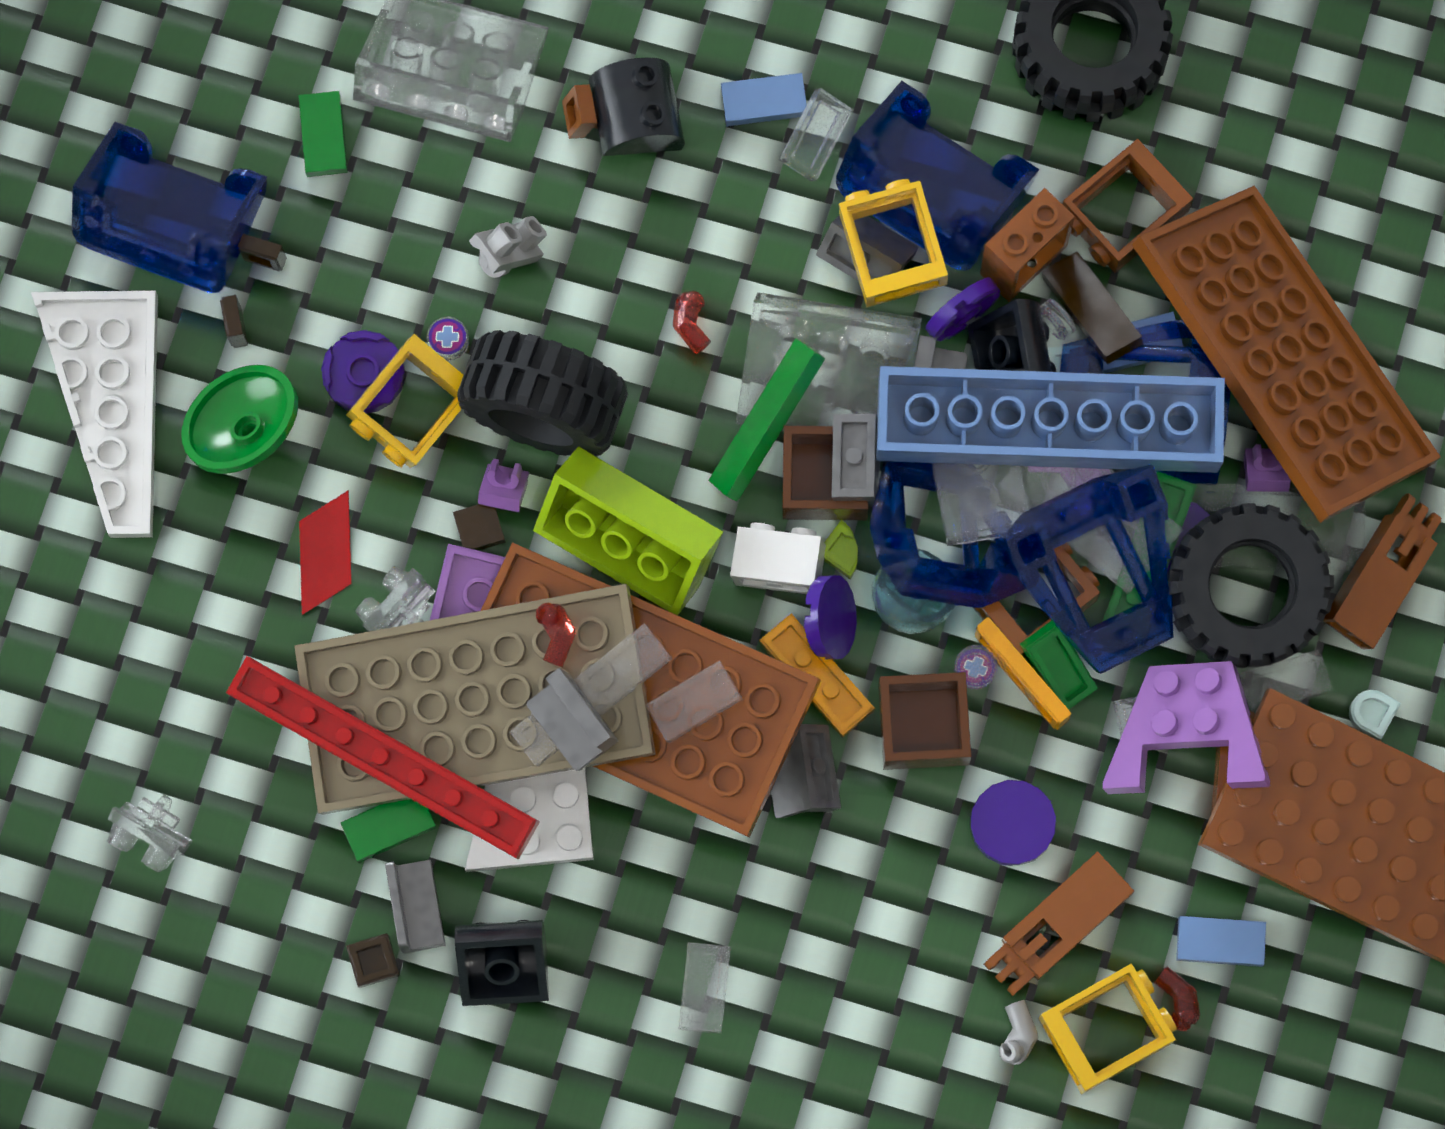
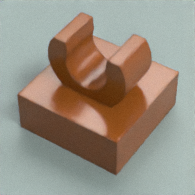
M590 84L574 85L562 100L569 139L585 138L593 128L598 129Z

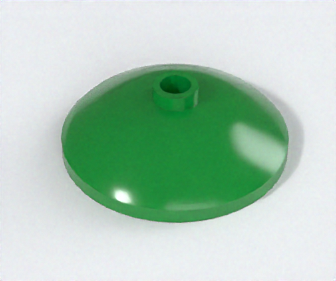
M266 365L243 366L221 375L198 394L185 415L181 432L185 452L198 467L217 474L239 472L261 463L282 445L294 425L298 412V396L295 387L284 373Z

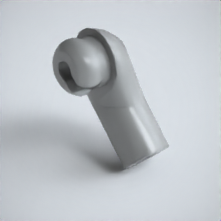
M1025 1000L1005 1007L1012 1030L1005 1042L1001 1044L999 1054L1001 1059L1008 1064L1018 1065L1025 1061L1038 1039V1033Z

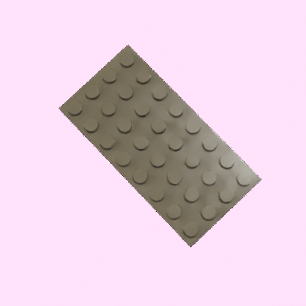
M627 584L294 646L300 686L478 787L574 770L527 707V702L549 685L545 678L558 668L566 671L618 739L616 744L586 767L656 755L630 589ZM308 740L319 814L325 815L411 799Z

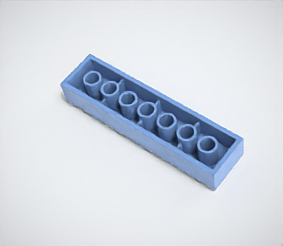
M880 366L878 377L876 461L1217 473L1224 462L1225 378Z

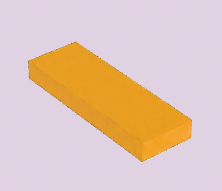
M792 613L759 640V643L772 658L821 680L811 703L842 738L875 710V707L832 659H825V657H818L814 654L807 641L805 628Z
M987 617L978 624L975 638L1052 728L1058 730L1067 723L1072 713L994 622Z

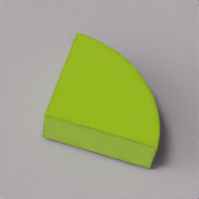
M841 520L824 542L826 545L824 561L848 579H851L857 567L858 545L851 528Z

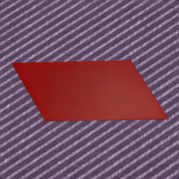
M349 490L299 521L302 615L351 585Z

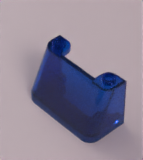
M901 81L853 135L836 175L837 188L846 197L849 194L862 190H868L870 194L884 191L887 184L901 179H909L910 183L920 180L944 263L957 270H969L983 255L985 244L999 232L1033 184L1040 169L1025 159L1012 154L1002 156L994 167L929 126L927 122L931 114L930 103L921 92ZM913 204L872 215L926 250Z
M114 122L73 185L72 234L82 246L92 251L201 291L218 293L223 290L231 276L240 255L238 245L242 234L248 235L265 196L267 176L249 169L239 168L229 173L225 184L153 159L151 143L141 130Z

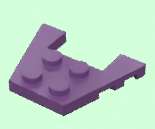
M1232 661L1149 666L1103 781L1102 789L1107 794L1145 793L1148 750L1229 746L1227 784L1232 789L1270 787L1268 772L1264 768L1260 754L1262 752L1258 738L1254 734L1249 717L1250 711L1237 667Z

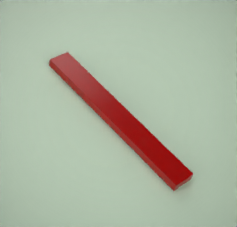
M246 656L226 691V694L516 859H520L540 823L537 819L249 656Z

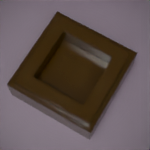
M242 234L238 248L244 261L276 271L283 270L287 257L282 245Z
M237 296L221 297L220 304L226 336L231 346L234 348L248 346L242 308Z
M478 504L453 512L463 547L479 551L506 543L495 507Z
M388 933L346 945L358 988L400 976Z

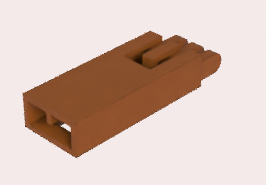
M1409 493L1401 498L1392 514L1384 516L1334 598L1330 613L1326 614L1323 620L1361 649L1375 648L1438 544L1431 537L1442 518L1433 512L1422 524L1429 508L1423 503H1419L1409 514L1416 501V498ZM1399 536L1403 541L1399 547H1395L1393 550L1399 556L1395 563L1386 555Z
M1097 851L1008 932L1001 940L1004 945L983 965L988 970H991L1003 960L1007 966L995 978L1002 983L1014 972L1019 979L1013 981L1007 989L1014 996L1032 978L1035 977L1037 981L1041 979L1134 893V890ZM1047 923L1051 930L1057 933L1059 938L1038 957L1035 952L1044 946L1048 940L1040 933L1028 945L1026 941Z

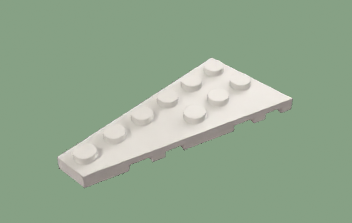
M156 291L31 292L46 341L51 351L70 417L79 439L83 458L93 483V489L107 533L110 538L153 537L158 294Z
M583 768L581 771L568 770L485 785L484 790L537 819L540 823L520 859L514 858L473 834L465 866L466 872L594 860L586 768Z

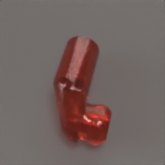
M693 290L683 292L676 299L673 328L694 354H698L711 343V340L697 325L698 312L704 307L705 301L699 292Z
M546 602L541 604L536 611L537 622L543 625L551 639L543 661L563 668L575 638V627L563 607L559 604Z
M1167 966L1154 983L1173 998L1175 1011L1171 1014L1177 1030L1187 1031L1191 1028L1192 1024H1197L1200 1017L1197 991Z

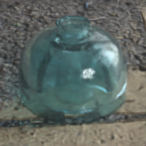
M899 548L886 556L873 579V605L881 619L897 631L908 634L929 632L944 622L953 611L959 599V591L955 595V588L953 586L956 578L951 569L940 558L930 552L918 549L916 554L910 552L903 553L906 548Z

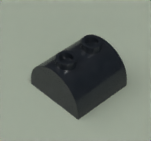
M649 57L627 59L606 65L590 76L588 80L593 97L603 156L682 150L685 145L671 69L667 61Z
M1015 299L967 325L975 369L1057 372L1054 363L1049 358L1047 347L1049 327L1042 319L1039 302L1030 299Z
M519 920L502 923L479 922L455 926V951L462 1006L549 1001L547 949L543 920Z

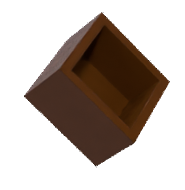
M784 426L783 520L867 521L868 501H833L832 499L833 426Z
M966 672L881 676L878 689L883 770L968 766L971 760Z

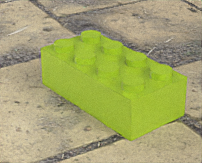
M579 446L554 474L533 529L537 534L621 584H627L631 590L677 616L699 589L723 535V531Z

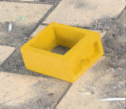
M909 179L897 180L885 186L886 190L870 194L868 190L854 192L847 195L844 202L839 203V215L866 307L947 285L948 273L920 180L910 183ZM913 204L930 263L871 279L854 220Z
M413 334L346 414L352 420L349 426L363 439L369 441L373 437L385 447L382 451L383 455L393 464L400 468L406 464L409 468L417 465L461 411L457 392L463 374ZM406 359L454 397L412 451L364 412Z
M1132 963L1047 1010L1038 1018L1081 1095L1169 1046L1176 1040L1172 1032L1176 1031L1177 1028L1172 1017L1164 1007L1158 1010L1150 994L1155 992L1150 979L1142 969L1136 972ZM1124 983L1156 1039L1094 1073L1063 1017Z

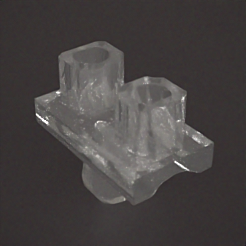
M394 566L385 575L382 582L383 586L391 593L381 604L372 597L365 598L357 607L356 613L364 622L362 626L368 632L423 622L421 617L431 607L427 601L435 591L415 569L412 568L407 572Z
M166 795L161 796L156 803L143 797L137 807L126 802L120 809L114 807L108 817V820L112 821L113 825L107 842L125 852L132 850L138 837L149 843L150 845L141 861L156 872L165 870L176 856L186 852L192 840L174 830L180 818L169 812L173 801Z

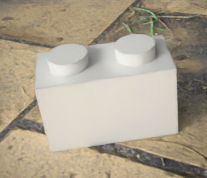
M751 523L750 528L738 527L730 577L736 586L807 594L812 582L817 577L822 576L826 545L821 536H816V531L807 528H792L791 533L775 531L774 526L765 523Z

